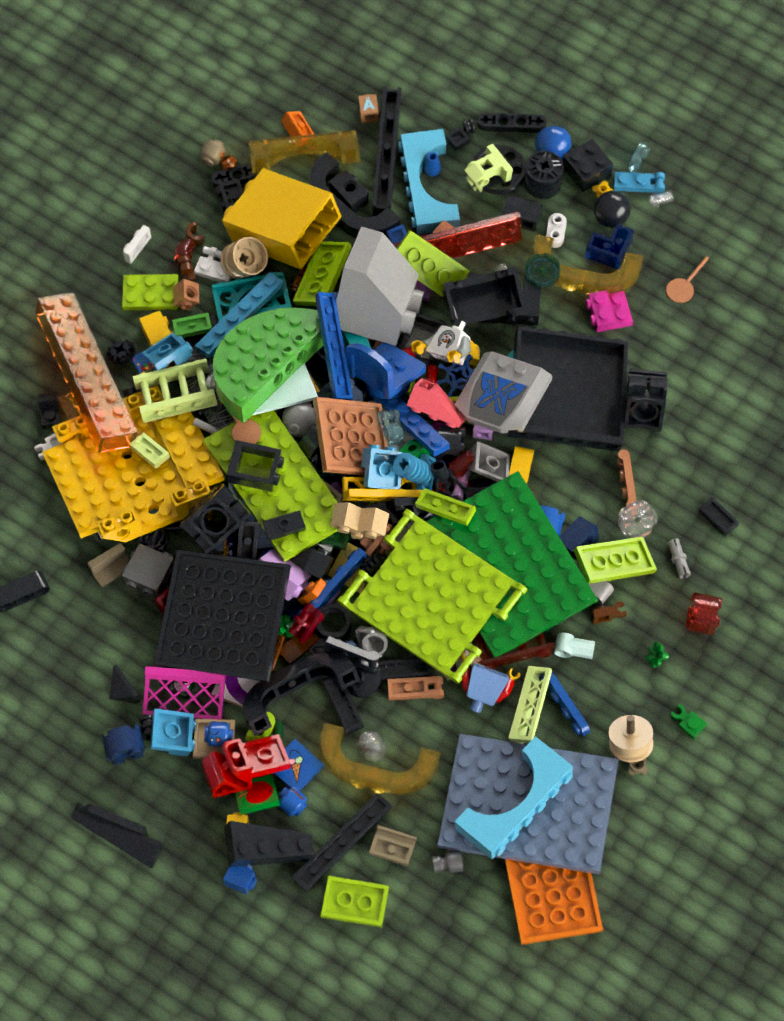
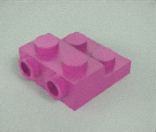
M607 290L589 293L588 299H586L587 310L591 311L590 321L591 325L595 326L596 332L633 325L624 291L607 293Z

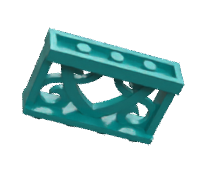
M284 272L272 273L283 280L284 286L268 301L269 303L266 304L268 307L261 308L255 315L278 308H292ZM256 275L252 278L236 279L231 282H219L212 285L218 322L225 316H222L221 307L229 308L228 312H230L266 275ZM231 294L230 297H225L231 303H224L220 300V296ZM283 295L285 304L280 305L277 299Z

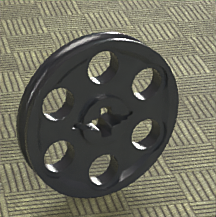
M498 144L494 146L513 170L519 169L521 173L519 175L512 173L511 180L508 181L510 185L507 187L501 186L500 183L504 180L499 175L492 176L490 178L492 183L483 186L482 190L491 194H506L514 191L522 184L525 178L526 164L523 156L516 149ZM487 147L479 151L473 161L485 157ZM507 155H513L515 159L509 161L505 157ZM486 165V168H485L484 170L486 171L487 169L491 168L492 166H491V165Z

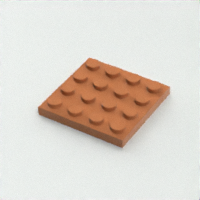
M316 397L313 399L323 472L365 475V468L361 467L363 448H369V445H379L380 449L385 450V447H388L382 404Z

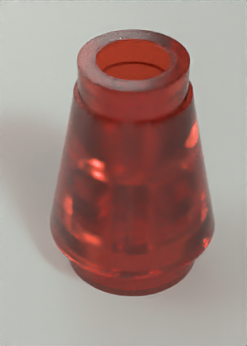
M466 451L449 463L448 471H452L457 479L463 477L475 456L470 451Z

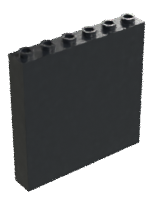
M518 326L514 335L513 359L543 368L551 374L552 381L523 432L508 430V437L619 452L624 442L628 341H623L619 338L606 339L602 336H586L583 333L570 334L566 331L556 332L546 328L534 329L530 326Z

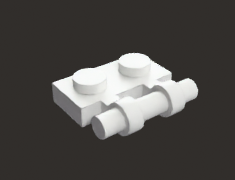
M205 246L203 253L209 256L208 258L200 256L194 270L195 275L217 282L231 281V278L222 269L221 262L215 261L216 257L221 258L222 251H219L216 247L209 248Z

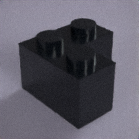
M315 545L289 559L303 569V571L320 579H326L335 560L331 556L332 552L323 548L317 550L314 548Z

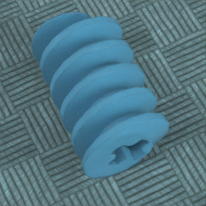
M410 453L398 455L393 462V470L397 475L417 485L427 484L432 477L430 464Z

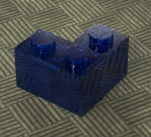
M617 224L611 238L593 232L586 247L585 258L619 270L633 241L634 230Z

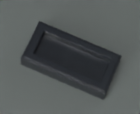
M713 497L698 509V512L725 537L740 523Z

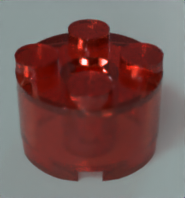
M693 592L690 601L694 603L691 604V607H688L687 631L714 635L715 628H718L720 623V616H717L718 609H721L722 598Z

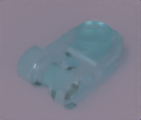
M640 142L631 158L628 168L629 172L638 173L642 158L645 159L649 153L648 144Z
M397 409L390 410L389 412L379 411L378 420L383 434L391 444H397L404 438V432L399 421L400 414Z

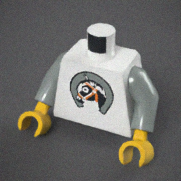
M455 319L452 328L444 325L440 326L438 331L429 339L422 342L419 340L413 341L411 343L412 351L423 354L424 350H426L436 359L463 366L466 355L471 352L470 337L463 332L466 323Z

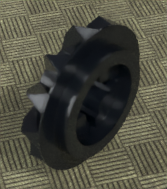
M119 339V342H113L112 346L108 347L106 355L112 364L122 365L129 362L135 356L136 348L133 342H129L128 339L124 341Z

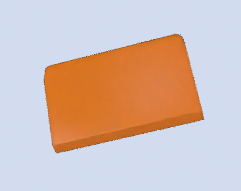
M300 111L285 113L281 122L296 146H301L316 139L315 134Z

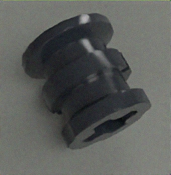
M153 715L143 716L139 719L144 741H151Z

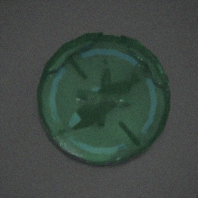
M548 253L534 254L525 263V277L530 284L536 287H550L560 278V263L554 256Z

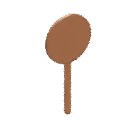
M707 256L687 280L677 278L668 283L666 293L670 300L676 303H685L692 298L694 288L690 281L709 259Z
M233 417L236 421L232 430L234 441L238 440L256 444L261 437L259 425L249 419L242 423Z

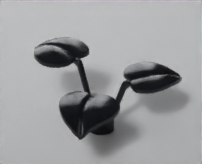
M439 460L431 465L434 476L433 483L435 482L437 493H439V483H446L449 477L466 492L467 498L497 483V481L492 479L477 478L469 481L467 487H464L453 475L452 471H449L447 463ZM422 510L418 515L425 522L438 516Z

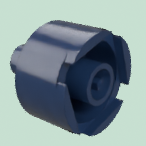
M129 725L107 731V736L101 735L106 760L112 761L113 765L123 763L125 758L139 759L144 756L143 752L146 749L139 725H135V729H130Z

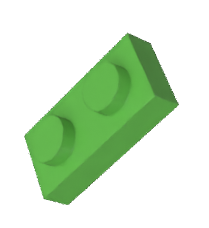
M209 313L172 320L175 334L178 337L182 336V338L205 334L212 329Z

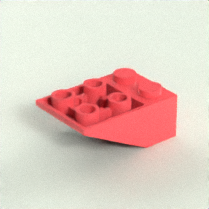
M421 378L414 385L407 402V406L411 407L412 411L426 413L433 420L438 421L440 419L445 421V424L452 428L460 427L466 420L463 414L455 408L454 402L438 384Z

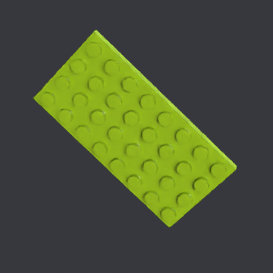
M272 410L252 415L249 420L256 422L261 429V437L256 443L257 445L281 449L284 464L283 468L278 470L280 475L278 486L274 485L273 492L232 484V486L255 520L259 522V526L265 535L263 521L300 510L306 530L270 541L282 560L286 562L337 532L338 529L330 525L334 505L338 502L276 412ZM236 421L203 439V443L225 475L227 474L235 445L232 430ZM243 453L238 472L269 479L274 459Z

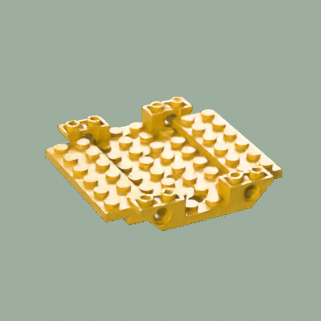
M158 385L149 388L152 403L164 401ZM142 391L123 398L124 409L91 421L88 413L52 426L58 442L62 444L42 451V454L80 538L99 532L103 539L128 542L184 519L189 514V510L211 491L209 486L225 480L218 463L203 443L205 438L200 428L193 425L195 419L191 412L143 423L139 406L145 405ZM114 428L119 429L117 432H110ZM143 432L169 453L170 458L156 469L130 448V443ZM126 455H132L129 459L123 458ZM139 482H145L143 486H136ZM153 509H158V510H159V511H158L157 513H155V514H150V513H149V512H150L151 510H153Z

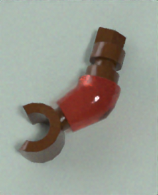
M192 222L187 226L186 238L175 248L174 252L175 261L180 266L183 279L192 282L196 279L191 264L192 252L195 246H200L204 243L205 238L202 234L200 236L193 235L197 232L198 223Z

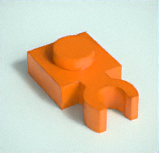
M322 579L310 582L297 601L302 605L309 603L319 596L327 583Z

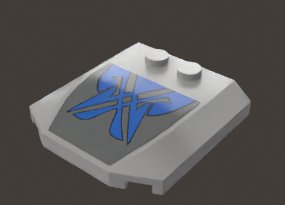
M492 351L485 352L454 405L470 423L499 433H508V430L523 432L552 381V376L541 367Z

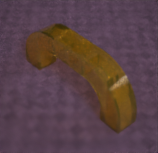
M536 235L533 259L540 257L549 258L558 265L559 277L557 280L553 279V281H556L552 284L554 286L565 288L569 291L584 292L588 295L589 293L607 290V293L625 292L636 283L640 276L644 256L626 253L623 265L618 271L602 274L559 264L552 256L554 238ZM539 266L536 267L539 274L550 280L552 279L544 269H541Z
M324 723L321 733V750L324 762L336 777L353 784L356 788H370L379 794H384L385 792L405 795L425 787L437 772L441 752L421 748L414 767L402 773H395L350 761L343 755L340 749L344 737V728Z

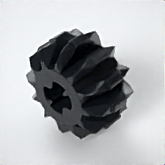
M159 528L136 539L138 543L149 545L162 553L168 547L171 538L168 533Z

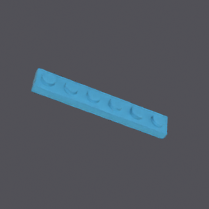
M269 272L195 345L196 350L210 359L215 354L224 336L236 325L254 316L284 286L283 280Z

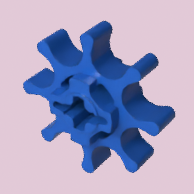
M470 354L467 355L463 366L453 363L452 366L445 367L439 364V368L445 370L447 375L445 379L438 380L437 384L442 386L445 383H449L451 385V390L447 394L449 397H453L456 390L460 389L463 391L475 370L471 369L469 365L473 359V356ZM453 373H462V375H464V377H466L467 380L458 378Z

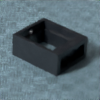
M236 440L226 474L227 483L273 492L274 485L278 486L280 479L278 470L279 468L282 469L284 464L281 449ZM243 453L273 458L269 479L239 473Z

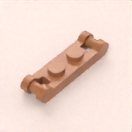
M623 449L618 453L617 465L621 468L619 470L620 482L624 483L622 488V498L626 499L624 515L627 519H633L636 516L637 501L630 454L627 450Z

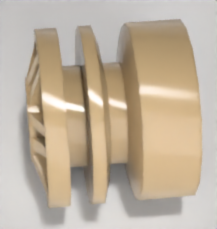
M241 238L225 246L221 252V267L230 278H249L260 273L266 267L268 261L267 249L257 238Z

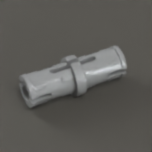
M673 539L668 541L667 544L672 554L671 560L676 566L679 578L682 579L683 575L685 578L689 577L691 572L686 562L687 556L682 551L679 539H675V542Z

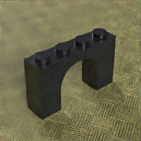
M468 273V278H472V277H476V276H480V275H484V274ZM523 277L522 294L526 310L521 311L522 315L511 318V314L484 320L483 322L491 324L506 323L508 325L524 324L526 326L538 325L541 286H537L531 283L527 277Z

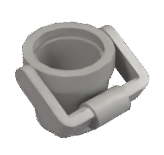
M360 626L356 629L355 633L359 647L368 652L376 651L379 653V658L382 657L388 646L387 636L373 626Z

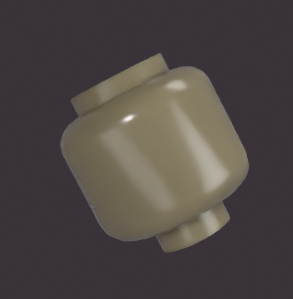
M214 139V141L207 140L199 152L201 161L210 167L219 165L226 154V150L223 147L224 144L217 139Z

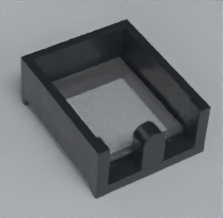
M416 313L411 334H403L398 348L402 350L410 347L413 341L419 340L422 342L429 339L438 331L440 326H447L448 323L441 319L429 318L422 313ZM424 350L423 354H418L417 351H414L415 358L425 363L426 367L434 365L436 358L426 352V350Z

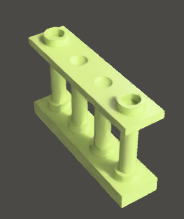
M195 360L194 362L132 376L136 390L142 389L145 405L139 406L143 423L216 406L217 401L214 388L208 390L204 376L205 373H209L207 360ZM197 376L201 392L189 394L186 378ZM178 380L182 396L171 399L167 382ZM160 384L164 401L152 403L149 387Z

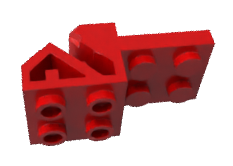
M279 734L244 743L241 742L240 738L226 741L222 745L224 755L212 751L202 760V770L213 798L252 789V778L291 769V763Z

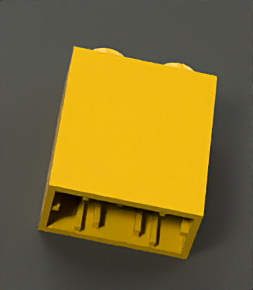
M263 168L254 180H250L246 184L244 193L237 202L226 209L222 222L232 242L244 237L257 238L267 249L268 257L302 269L342 216L331 192Z

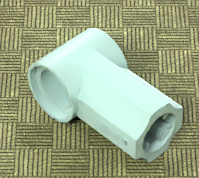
M558 633L554 654L563 658L577 656L592 659L595 641L575 638L569 633Z

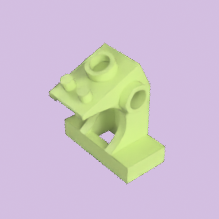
M491 144L486 148L485 157L472 161L467 165L465 172L468 176L465 178L471 186L475 185L472 187L474 191L478 189L481 193L483 186L489 183V178L499 175L504 182L511 180L513 169L497 148ZM486 165H491V166H492L491 168L487 169L486 171L482 168V167H484V166H486Z

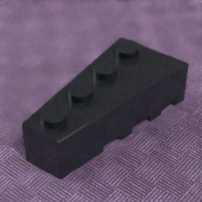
M229 821L224 827L229 867L308 861L315 854L312 834L236 821Z

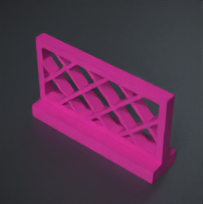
M145 667L143 714L153 715V711H148V702L155 697L161 704L158 709L164 708L168 710L166 705L175 699L181 706L177 712L183 709L186 713H189L185 707L194 700L201 708L194 714V718L222 719L226 676L186 669ZM150 679H158L163 685L155 693L149 687ZM172 681H178L182 686L176 694H173L167 687ZM181 681H186L188 683L184 685ZM192 682H197L202 687V690L195 696L187 689ZM212 683L220 684V693L215 697L207 690ZM165 688L172 697L163 704L156 695ZM185 689L192 698L183 705L176 696ZM203 691L211 698L205 706H202L196 699ZM214 702L218 706V716L210 715L205 708Z

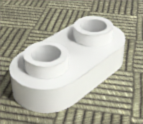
M560 213L552 214L548 220L546 243L552 248H558L564 242L567 220Z

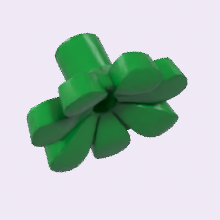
M282 615L278 635L294 636L288 631L295 621L290 622L289 616L283 617Z
M654 642L653 647L649 646L648 652L651 655L646 656L647 662L651 661L650 666L652 668L660 666L662 660H668L669 654L663 652V645L658 642Z

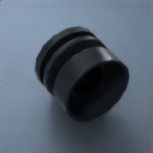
M538 151L528 158L524 183L527 192L533 197L550 199L559 193L562 186L564 167L558 155L549 151Z

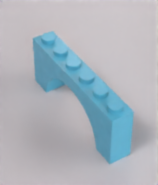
M438 129L401 134L398 149L399 152L403 153L401 166L405 167L406 170L403 172L404 182H408L406 194L407 197L411 198V202H408L410 213L413 212L414 217H411L412 228H416L417 235L433 233L444 220L455 227V230L460 229L458 205L445 204L435 200L424 190L420 182V174L425 165L427 155L430 152H435L437 155L446 154L444 130Z
M536 736L522 750V759L529 765L534 777L532 788L524 801L514 809L497 815L480 814L468 807L455 820V830L490 859H493L496 855L500 856L506 848L505 845L517 838L519 830L523 826L527 827L533 819L532 816L536 812L540 813L546 806L545 802L550 797L554 798L560 790L559 787L563 783L567 784L573 776V766Z

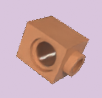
M182 279L173 286L174 306L189 311L199 304V284Z

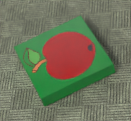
M272 774L252 779V789L235 793L240 815L280 805Z

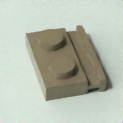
M378 825L369 855L408 867L417 837Z

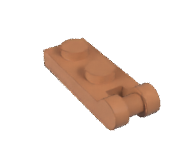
M443 677L388 679L389 701L423 698L441 699L444 697V690L441 687ZM428 685H433L434 689L428 690Z

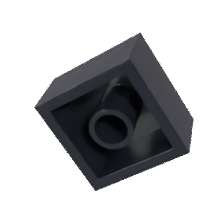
M593 139L563 155L564 170L582 192L612 176L613 163Z

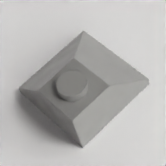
M477 441L466 454L465 468L499 482L509 476L510 455Z

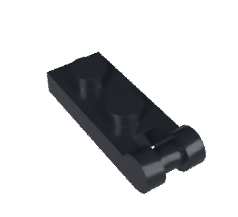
M328 637L325 653L343 655L354 666L371 673L378 670V652H368L357 646L345 643L340 639Z

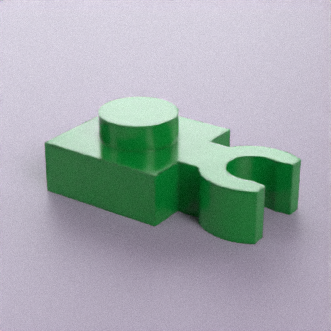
M679 704L677 709L681 714L677 715L672 711L670 717L675 721H680L681 723L678 727L694 740L707 726V723L693 711L687 714L684 706Z

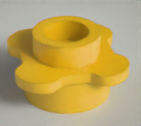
M602 181L601 184L594 185L592 188L597 198L604 192L614 191L610 189L607 181Z

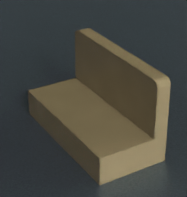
M119 543L87 563L99 585L104 587L122 576L121 571L124 565H128L130 559L127 557L123 545Z

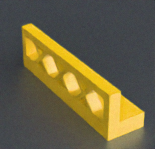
M364 477L342 478L343 501L387 502L394 498L419 497L422 490H416V483L405 478H401V486L404 483H411L412 490H403L402 488L400 490L366 489L364 484L360 483L364 482ZM348 482H354L359 489H348Z

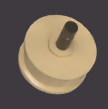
M626 715L619 717L611 724L609 728V748L617 759L624 762H638L650 755L653 750V728L646 719L636 715Z

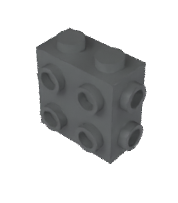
M139 543L138 547L132 550L128 565H124L121 571L123 583L129 589L135 590L136 588L148 597H157L162 592L173 572L175 560L167 552L161 553L149 545Z

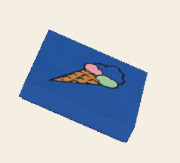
M294 739L285 748L291 763V769L273 774L289 789L294 786L301 791L324 767V764Z

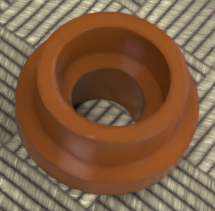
M231 154L225 156L220 162L221 169L225 170L235 167L236 157H233Z

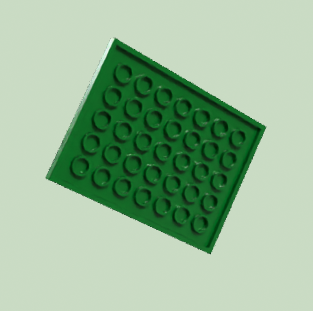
M519 471L463 501L476 508L468 526L439 515L427 521L428 524L527 588L526 593L520 596L509 611L505 621L492 614L479 631L495 659L598 601ZM511 588L497 606L498 609L501 610L514 593V589Z

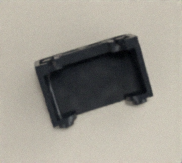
M516 266L440 285L452 326L455 319L464 321L466 324L463 329H466L468 324L509 314H511L512 318L522 315L521 311L526 310Z

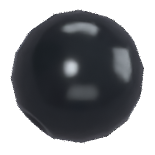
M607 191L597 198L593 211L599 224L607 228H616L627 222L631 206L624 194L619 191Z

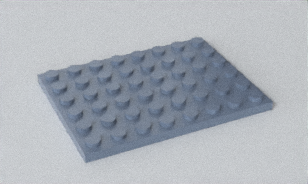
M464 734L459 735L438 848L487 856L455 830V820L468 807L480 814L497 815L514 809L524 801L532 788L534 780L531 768L522 759V750L527 744ZM551 748L573 766L571 780L559 787L558 794L554 798L550 797L545 802L546 806L540 813L536 812L532 816L531 823L527 827L523 826L519 830L517 838L512 842L509 841L505 845L504 852L500 856L496 855L495 857L600 874L619 759Z

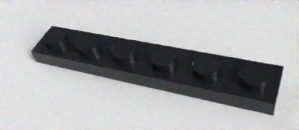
M377 792L292 876V880L307 893L392 809V805Z

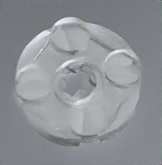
M645 500L633 502L619 510L618 524L626 536L628 535L632 538L644 537L652 531L654 523H657L655 510ZM637 517H642L639 519L640 522L636 523L634 521Z

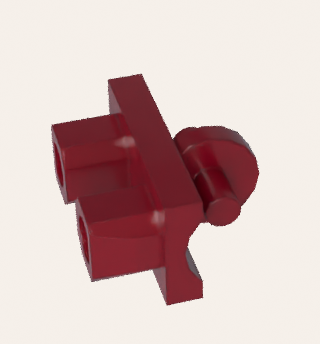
M307 603L300 615H295V622L288 632L294 635L301 643H305L313 635V630L317 624L321 623L324 619V614L311 603Z

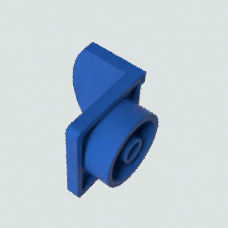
M383 342L374 350L358 343H351L346 347L349 376L352 378L356 376L363 380L367 391L372 396L380 399H394L404 395L409 390L410 383L426 372L425 363L388 343Z

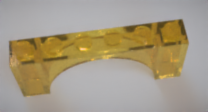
M355 130L249 141L252 173H260L263 168L271 171L275 163L292 156L304 154H324L327 152L332 157L339 159L342 164L360 162L359 144Z

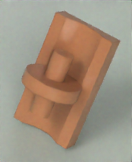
M390 523L387 524L385 536L389 534L394 527ZM377 536L375 540L364 537L360 542L367 550L365 553L369 556L375 553L380 545L382 547L379 552L382 554L386 550L390 552L394 550V548L383 541L385 536Z

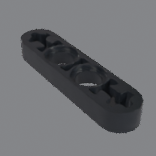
M482 113L477 119V126L480 130L493 132L540 133L547 123L546 118L539 114ZM500 120H506L508 124L500 125L498 122ZM522 120L526 124L523 126H518L516 122Z

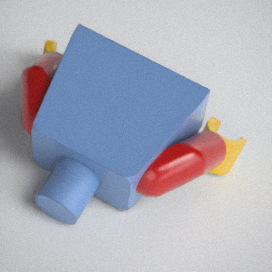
M465 652L463 653V655H462V657H461V661H462V662H463L464 659H465V656H464V655H465ZM473 662L472 666L470 665L465 671L461 680L462 688L466 691L467 697L473 699L470 709L481 713L484 703L491 706L495 703H500L511 694L515 681L520 677V673L518 672L513 677L511 674L513 668L504 674Z

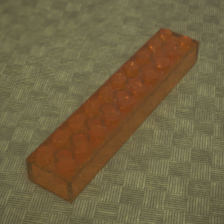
M67 293L38 298L35 314L98 453L130 447V443L136 439L137 430L74 294Z

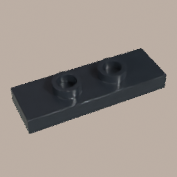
M418 657L378 661L382 674L381 682H388V679L431 677L430 665Z
M332 679L323 681L324 688L345 734L348 735L364 728L363 721L348 689L342 690L339 684Z

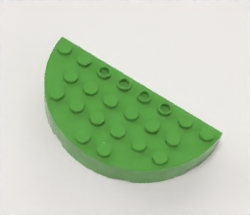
M278 308L266 311L242 321L224 336L213 358V375L217 396H219L221 404L223 403L233 417L245 423L279 387L323 346L318 311L307 308Z

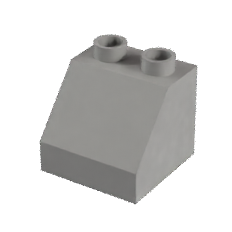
M361 227L343 269L336 303L341 330L396 346L401 332L411 334L416 313H419L423 301L424 292L416 290L419 274L382 232Z

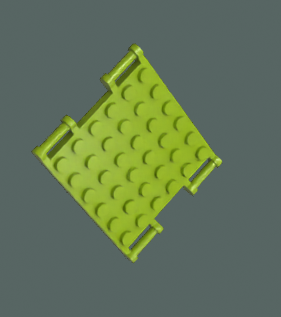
M405 509L400 521L390 534L383 538L385 543L394 548L392 553L373 578L365 571L359 570L356 574V579L344 595L337 599V602L431 667L459 684L463 674L473 660L482 653L478 647L470 643L492 614L505 621L508 617L507 614L520 596L526 593L527 588L416 516L409 509ZM408 521L413 522V525L401 541L397 542L395 540ZM362 582H366L367 586L353 604L350 603V598ZM511 588L514 589V593L501 610L498 609L497 606ZM464 651L470 652L456 672H452L451 669Z

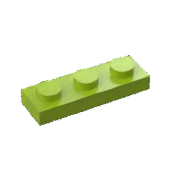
M425 488L415 503L419 509L468 526L476 511L473 505Z

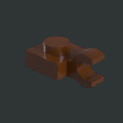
M619 601L615 603L613 608L612 606L596 607L592 610L591 618L593 624L612 621L613 618H624L626 611H618V608L624 607V602Z

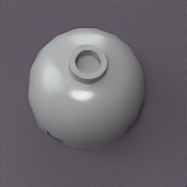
M310 402L289 406L284 409L281 421L292 437L303 438L308 433L309 428L316 425L314 408L311 407L312 404Z

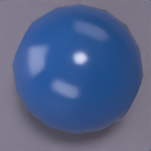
M556 125L547 126L542 129L535 140L536 152H553L561 160H563V155L571 151L572 147L570 134L564 128Z

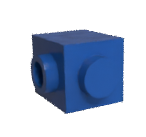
M251 866L229 867L223 879L224 885L247 895L249 889L253 890L256 884L255 872Z

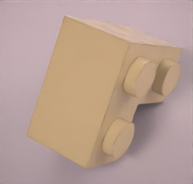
M349 502L335 503L330 526L337 528V531L340 533L351 534V537L354 539H362L363 537L376 539L377 536H385L389 513L378 508H360Z

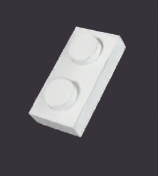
M143 225L140 230L135 232L131 242L125 245L123 254L126 262L132 264L151 239L149 227Z

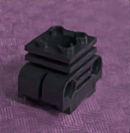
M629 369L624 429H627V427H644L657 430V432L662 431L668 385L667 372Z
M224 483L220 486L216 485L196 503L180 523L182 529L184 528L191 537L199 533L195 541L204 549L206 554L220 545L251 515V512L239 499L235 500L236 496ZM211 510H220L225 514L226 518L222 522L214 523L209 521L205 515Z

